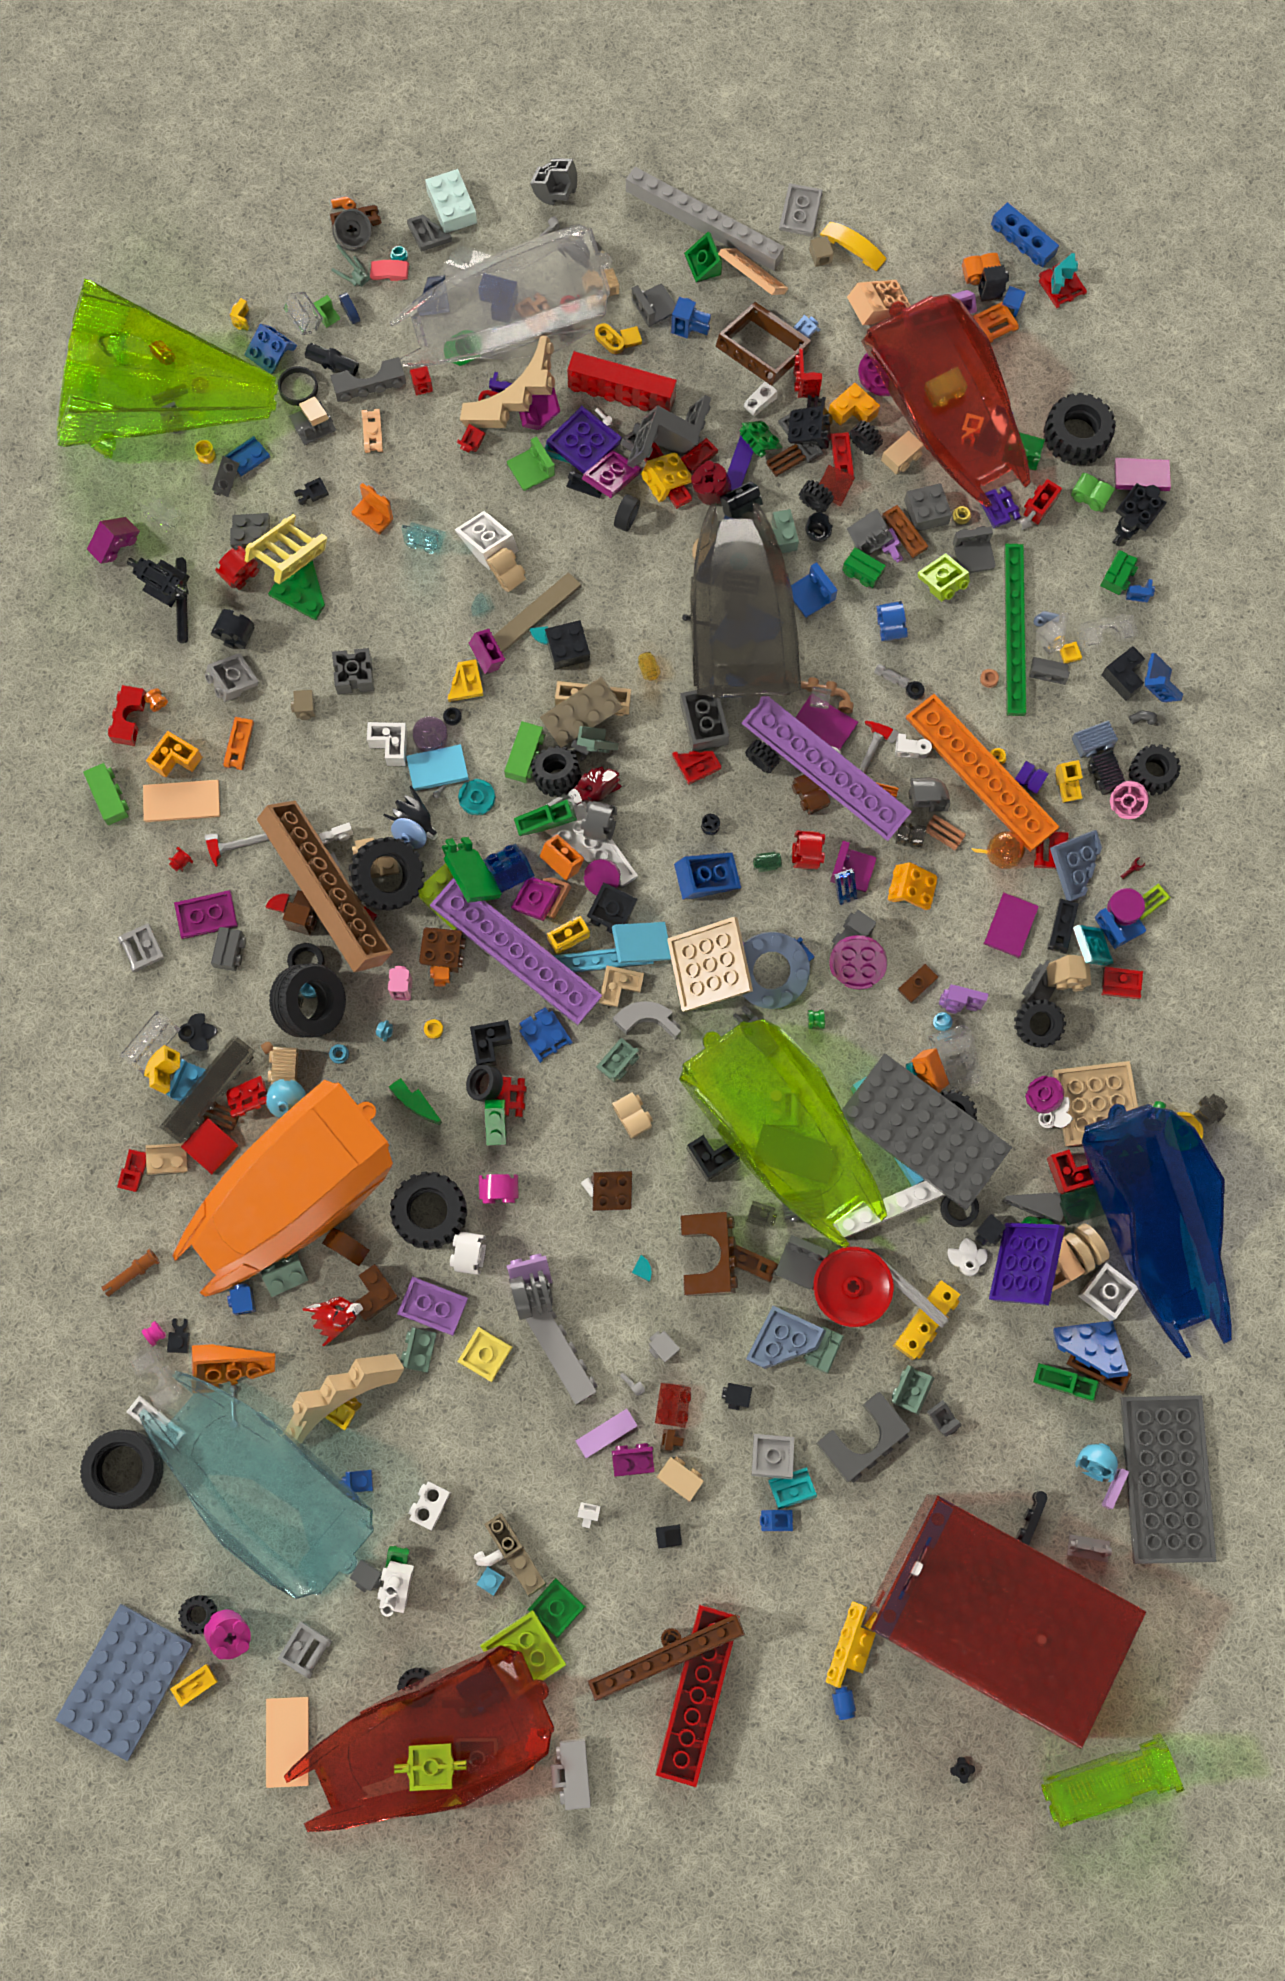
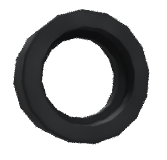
M628 494L624 496L615 515L614 527L625 532L630 530L640 507V499Z
M312 943L298 944L288 954V967L295 965L296 957L304 951L314 953L318 960L317 964L325 966L323 953Z
M484 1064L475 1066L470 1071L466 1081L468 1095L473 1100L480 1102L495 1100L500 1095L503 1087L501 1072L495 1067ZM488 1073L489 1086L481 1094L480 1082L483 1076Z
M947 1196L943 1198L940 1212L943 1219L949 1225L962 1228L970 1225L977 1218L979 1213L977 1198L971 1204L970 1215L963 1220H957L950 1215L948 1205L951 1199Z

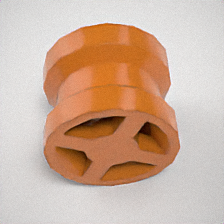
M158 688L150 690L144 696V700L150 704V708L154 712H157L168 703V700L162 696V692Z

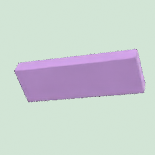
M625 1409L577 1439L576 1443L585 1458H588L637 1427V1424L628 1409Z

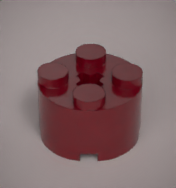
M710 460L706 461L691 476L693 488L700 501L704 504H720V496L731 491L729 476L725 468L719 463Z

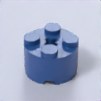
M902 601L876 606L881 641L908 637Z

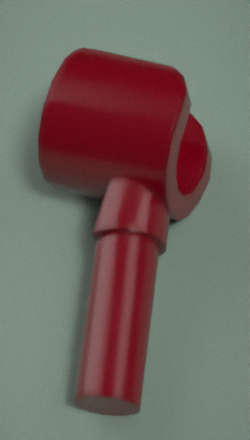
M1140 857L1136 858L1132 862L1131 867L1120 876L1122 879L1134 871L1141 870L1145 866V863L1142 866L1137 864Z

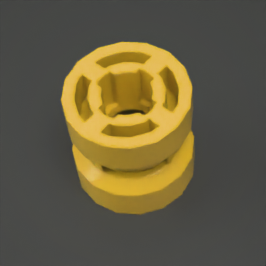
M200 440L196 443L195 452L199 461L203 464L212 463L215 460L216 454L211 442Z

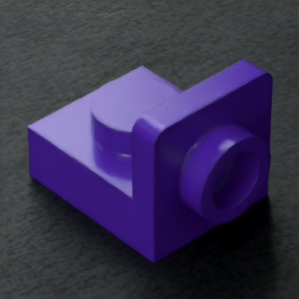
M494 372L493 378H490L489 389L502 392L513 383L507 381L500 382L498 372Z

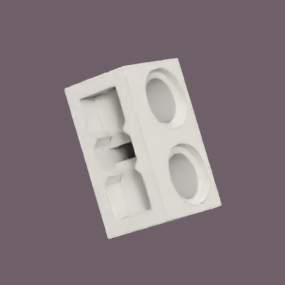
M427 1482L426 1485L423 1484L418 1493L421 1496L418 1503H413L408 1513L411 1515L409 1520L432 1531L451 1492L431 1482ZM433 1489L439 1493L438 1499L434 1502L428 1498V1493ZM423 1508L429 1511V1518L425 1521L419 1518V1512Z

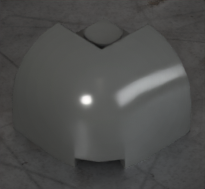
M551 159L550 163L537 168L530 184L538 199L546 204L554 205L556 200L568 201L570 194L576 192L577 171L573 159Z
M932 777L910 779L911 787L908 794L909 799H912L913 808L929 807V812L948 811L950 798L945 783L938 778Z

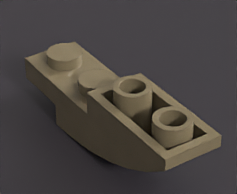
M500 1513L484 1524L527 1595L531 1596L546 1585L545 1581L503 1514Z

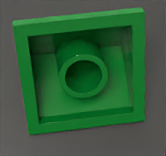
M710 232L703 235L684 253L696 283L719 276L722 272V259L718 254L719 252Z

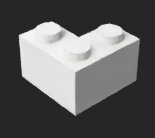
M368 722L367 742L369 748H385L387 766H406V724Z

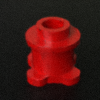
M177 847L176 850L178 852L172 858H168L170 861L169 866L176 872L178 870L183 872V868L189 862L192 864L194 861L180 847Z

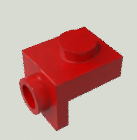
M469 424L462 439H458L457 443L461 445L460 449L468 453L470 451L477 452L486 433Z

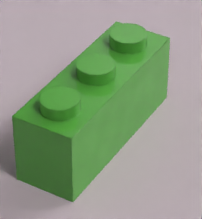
M521 721L504 770L506 778L527 783L528 778H532V762L536 759L535 756L540 754V751H538L539 745H543L546 735L543 734V727Z
M105 763L83 771L106 824L111 825L129 817L127 813L130 810L126 800H122L120 797L123 793L119 784H115L113 781L116 777L112 768H107Z

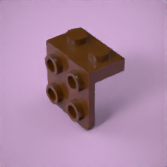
M424 928L419 958L420 964L450 968L451 972L459 973V968H463L464 956H461L462 949L465 950L466 938H463L462 931Z

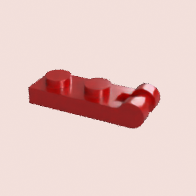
M849 432L831 433L835 482H841V480L846 479L853 481L854 472ZM847 468V472H841V469Z

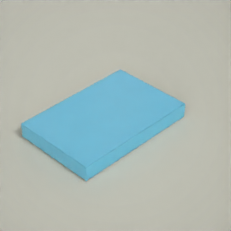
M461 744L406 756L412 786L415 791L469 780Z
M665 922L618 924L612 926L619 963L671 959Z

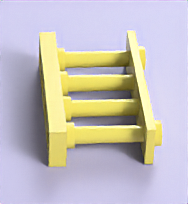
M294 514L287 519L284 518L280 524L253 543H249L245 549V561L249 562L254 557L263 561L274 569V581L278 584H281L319 556L326 547L327 537L320 534L312 539L294 526L296 518ZM291 532L307 543V545L301 547L285 535ZM279 540L296 553L289 555L274 543ZM269 549L285 561L277 563L265 555L263 551Z

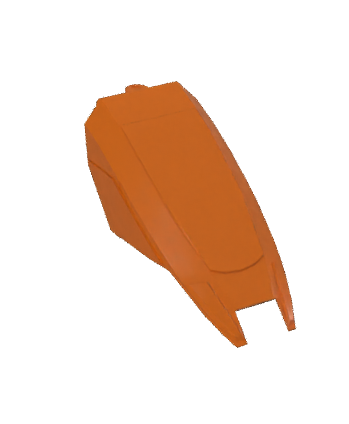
M323 1080L278 1119L229 1168L194 1214L173 1253V1258L176 1261L192 1245L215 1274L214 1278L200 1291L203 1296L215 1295L232 1288L277 1261L287 1258L309 1245L347 1219L384 1181L393 1162L388 1150V1141L371 1122L376 1114V1108L372 1103L362 1102L357 1105L340 1083Z

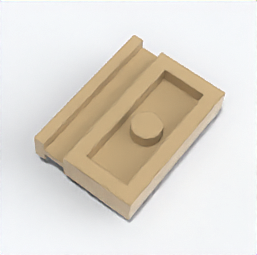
M183 1143L146 1145L147 1175L187 1172V1154L180 1147Z

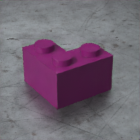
M127 517L100 521L87 550L100 564L113 562L117 558L120 547L132 546L136 543L140 531Z

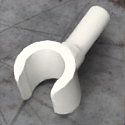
M596 408L595 411L602 418V422L611 428L613 426L612 418L604 415L599 408Z

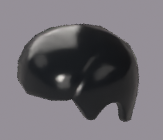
M816 512L809 516L805 525V531L810 540L823 542L831 536L833 525L829 523L828 515ZM814 530H820L822 532V535L815 532Z

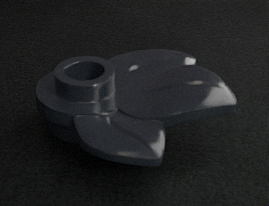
M204 1013L192 1015L188 1023L183 1024L179 1028L178 1036L183 1042L189 1043L192 1049L205 1051L208 1050L206 1040L211 1039L218 1030L213 1025L205 1023ZM187 1030H191L190 1036H185Z

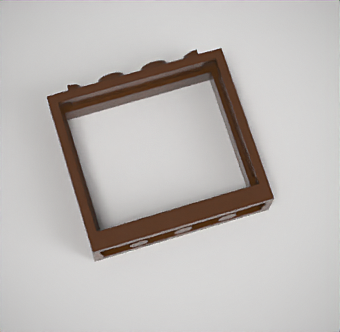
M754 302L719 333L715 347L773 386L795 365V355H798L799 348H803V356L808 352L811 340L763 306ZM752 321L795 352L778 368L774 369L736 343L732 338Z

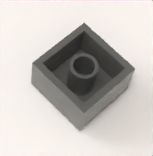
M941 483L906 492L904 502L911 523L918 532L949 524L952 513Z

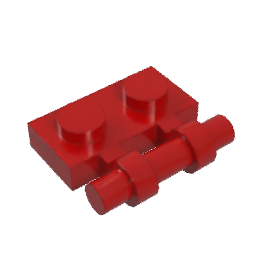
M258 1076L225 1091L228 1105L232 1109L230 1111L232 1118L242 1117L248 1111L255 1108L256 1110L263 1108V1105L267 1103L265 1096L267 1095V1090L262 1076Z
M503 1077L502 1091L495 1100H505L506 1117H509L510 1109H515V1117L521 1118L523 1117V1110H525L526 1105L524 1103V1093L527 1090L525 1078H518L517 1085H511L512 1077ZM511 1092L517 1093L516 1102H510Z

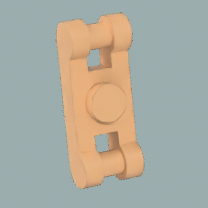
M374 409V411L362 410L365 453H371V451L375 450L383 452L380 409ZM375 418V422H368V419Z

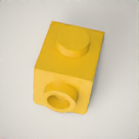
M242 298L232 307L230 317L234 327L239 330L243 328L248 331L249 325L244 317L248 313L249 307L247 301Z

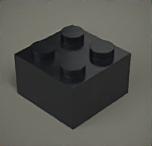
M581 620L545 629V637L554 670L590 661V651Z

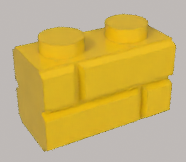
M581 916L573 919V922L569 921L547 933V939L556 955L590 937V931Z

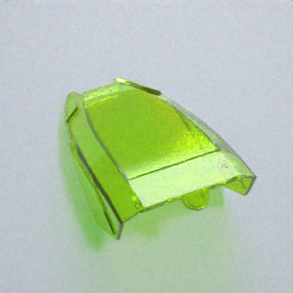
M765 1019L752 1022L743 1021L723 1036L714 1031L707 1032L702 1042L705 1049L683 1063V1070L679 1080L716 1131L751 1173L769 1192L771 1191L799 1218L844 1248L850 1246V1243L833 1224L858 1207L862 1202L883 1221L887 1217V1212L877 1183L852 1137L841 1107L819 1066L782 1028Z

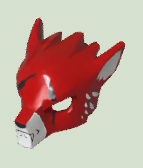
M340 1296L303 1308V1311L315 1313L311 1316V1319L317 1320L313 1327L323 1330L320 1332L321 1335L329 1336L322 1344L323 1346L327 1345L356 1321L357 1314L363 1310L360 1303H351ZM335 1306H340L343 1310H338Z

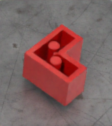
M1070 1149L1052 1154L1047 1158L1058 1192L1062 1195L1102 1181L1095 1162L1076 1168Z

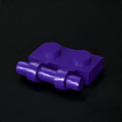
M1006 486L999 489L1001 492L999 495L996 489H993L978 497L993 529L1009 523L1011 520L1009 515H1012L1014 520L1021 518L1018 505H1015L1012 499L1013 495L1007 490ZM1002 502H1006L1008 508H1005Z

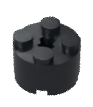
M222 609L212 629L211 636L224 642L223 645L231 649L234 646L245 649L254 631V623L242 614L239 616L234 615L233 610Z

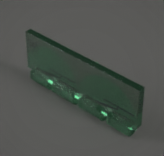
M1119 1177L1107 1182L1104 1181L1091 1185V1187L1087 1186L1077 1189L1075 1192L1070 1191L1060 1195V1206L1068 1226L1133 1206L1127 1186L1123 1184Z

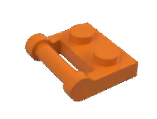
M1003 302L973 316L972 320L987 344L992 343L994 339L1010 331L1014 332L1019 329L1016 319L1008 307L1002 305ZM1006 321L1008 322V325L990 333L989 329Z

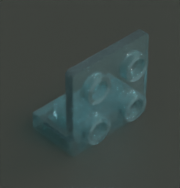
M413 522L410 523V526L402 525L401 528L404 543L408 547L413 549L419 547L431 554L440 552L446 532Z

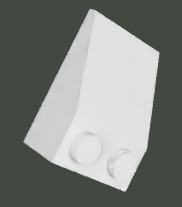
M485 511L455 529L456 533L478 561L488 570L490 568L486 560L500 549H511L514 554L518 552L513 534Z

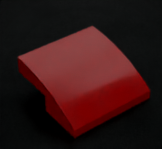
M207 1118L180 1147L212 1175L239 1145Z

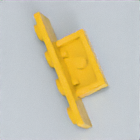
M856 1602L851 1603L830 1669L827 1673L826 1683L840 1688L847 1668L863 1674L876 1635L875 1632L861 1627L867 1610L866 1606Z

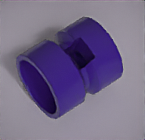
M1025 761L1015 780L1021 786L1027 785L1028 790L1037 794L1049 773L1042 769L1036 770L1035 765Z

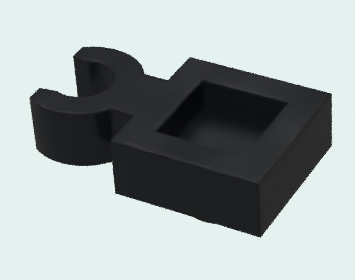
M321 477L304 484V490L298 489L294 491L295 497L303 496L301 499H298L299 505L305 504L310 498L312 502H315L329 495Z
M173 1318L172 1326L175 1332H169L167 1353L188 1354L190 1333H184L188 1326V1319H184L183 1325L178 1326L177 1318Z

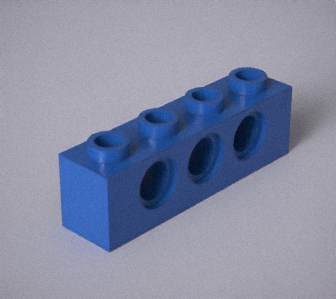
M1008 202L993 215L991 222L993 229L996 232L1002 233L1009 243L1015 244L1022 254H1027L1034 264L1043 267L1056 255L1059 245Z

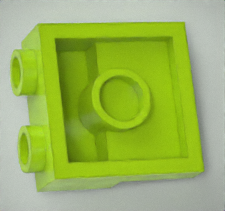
M946 553L917 572L918 578L929 587L930 593L941 602L945 599L950 600L956 591L966 589L970 583L969 572Z

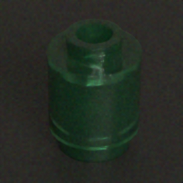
M772 851L756 854V858H753L754 869H758V872H766L782 867L780 853Z

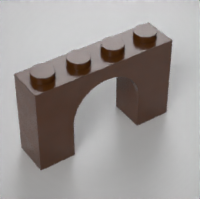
M716 1212L681 1215L682 1236H712L716 1239L721 1249L720 1261L713 1270L703 1274L683 1275L684 1295L691 1297L736 1293L735 1288H738V1279L735 1276L734 1268H737V1259L733 1253V1248L736 1247V1240L732 1235L735 1221L730 1213Z

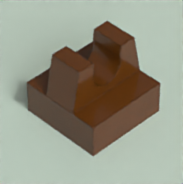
M663 1429L660 1449L672 1451L673 1445L683 1447L684 1438L675 1437L676 1430Z

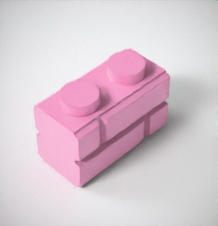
M395 966V969L389 970L390 981L388 983V991L394 1000L409 1001L411 1000L412 977L406 967Z

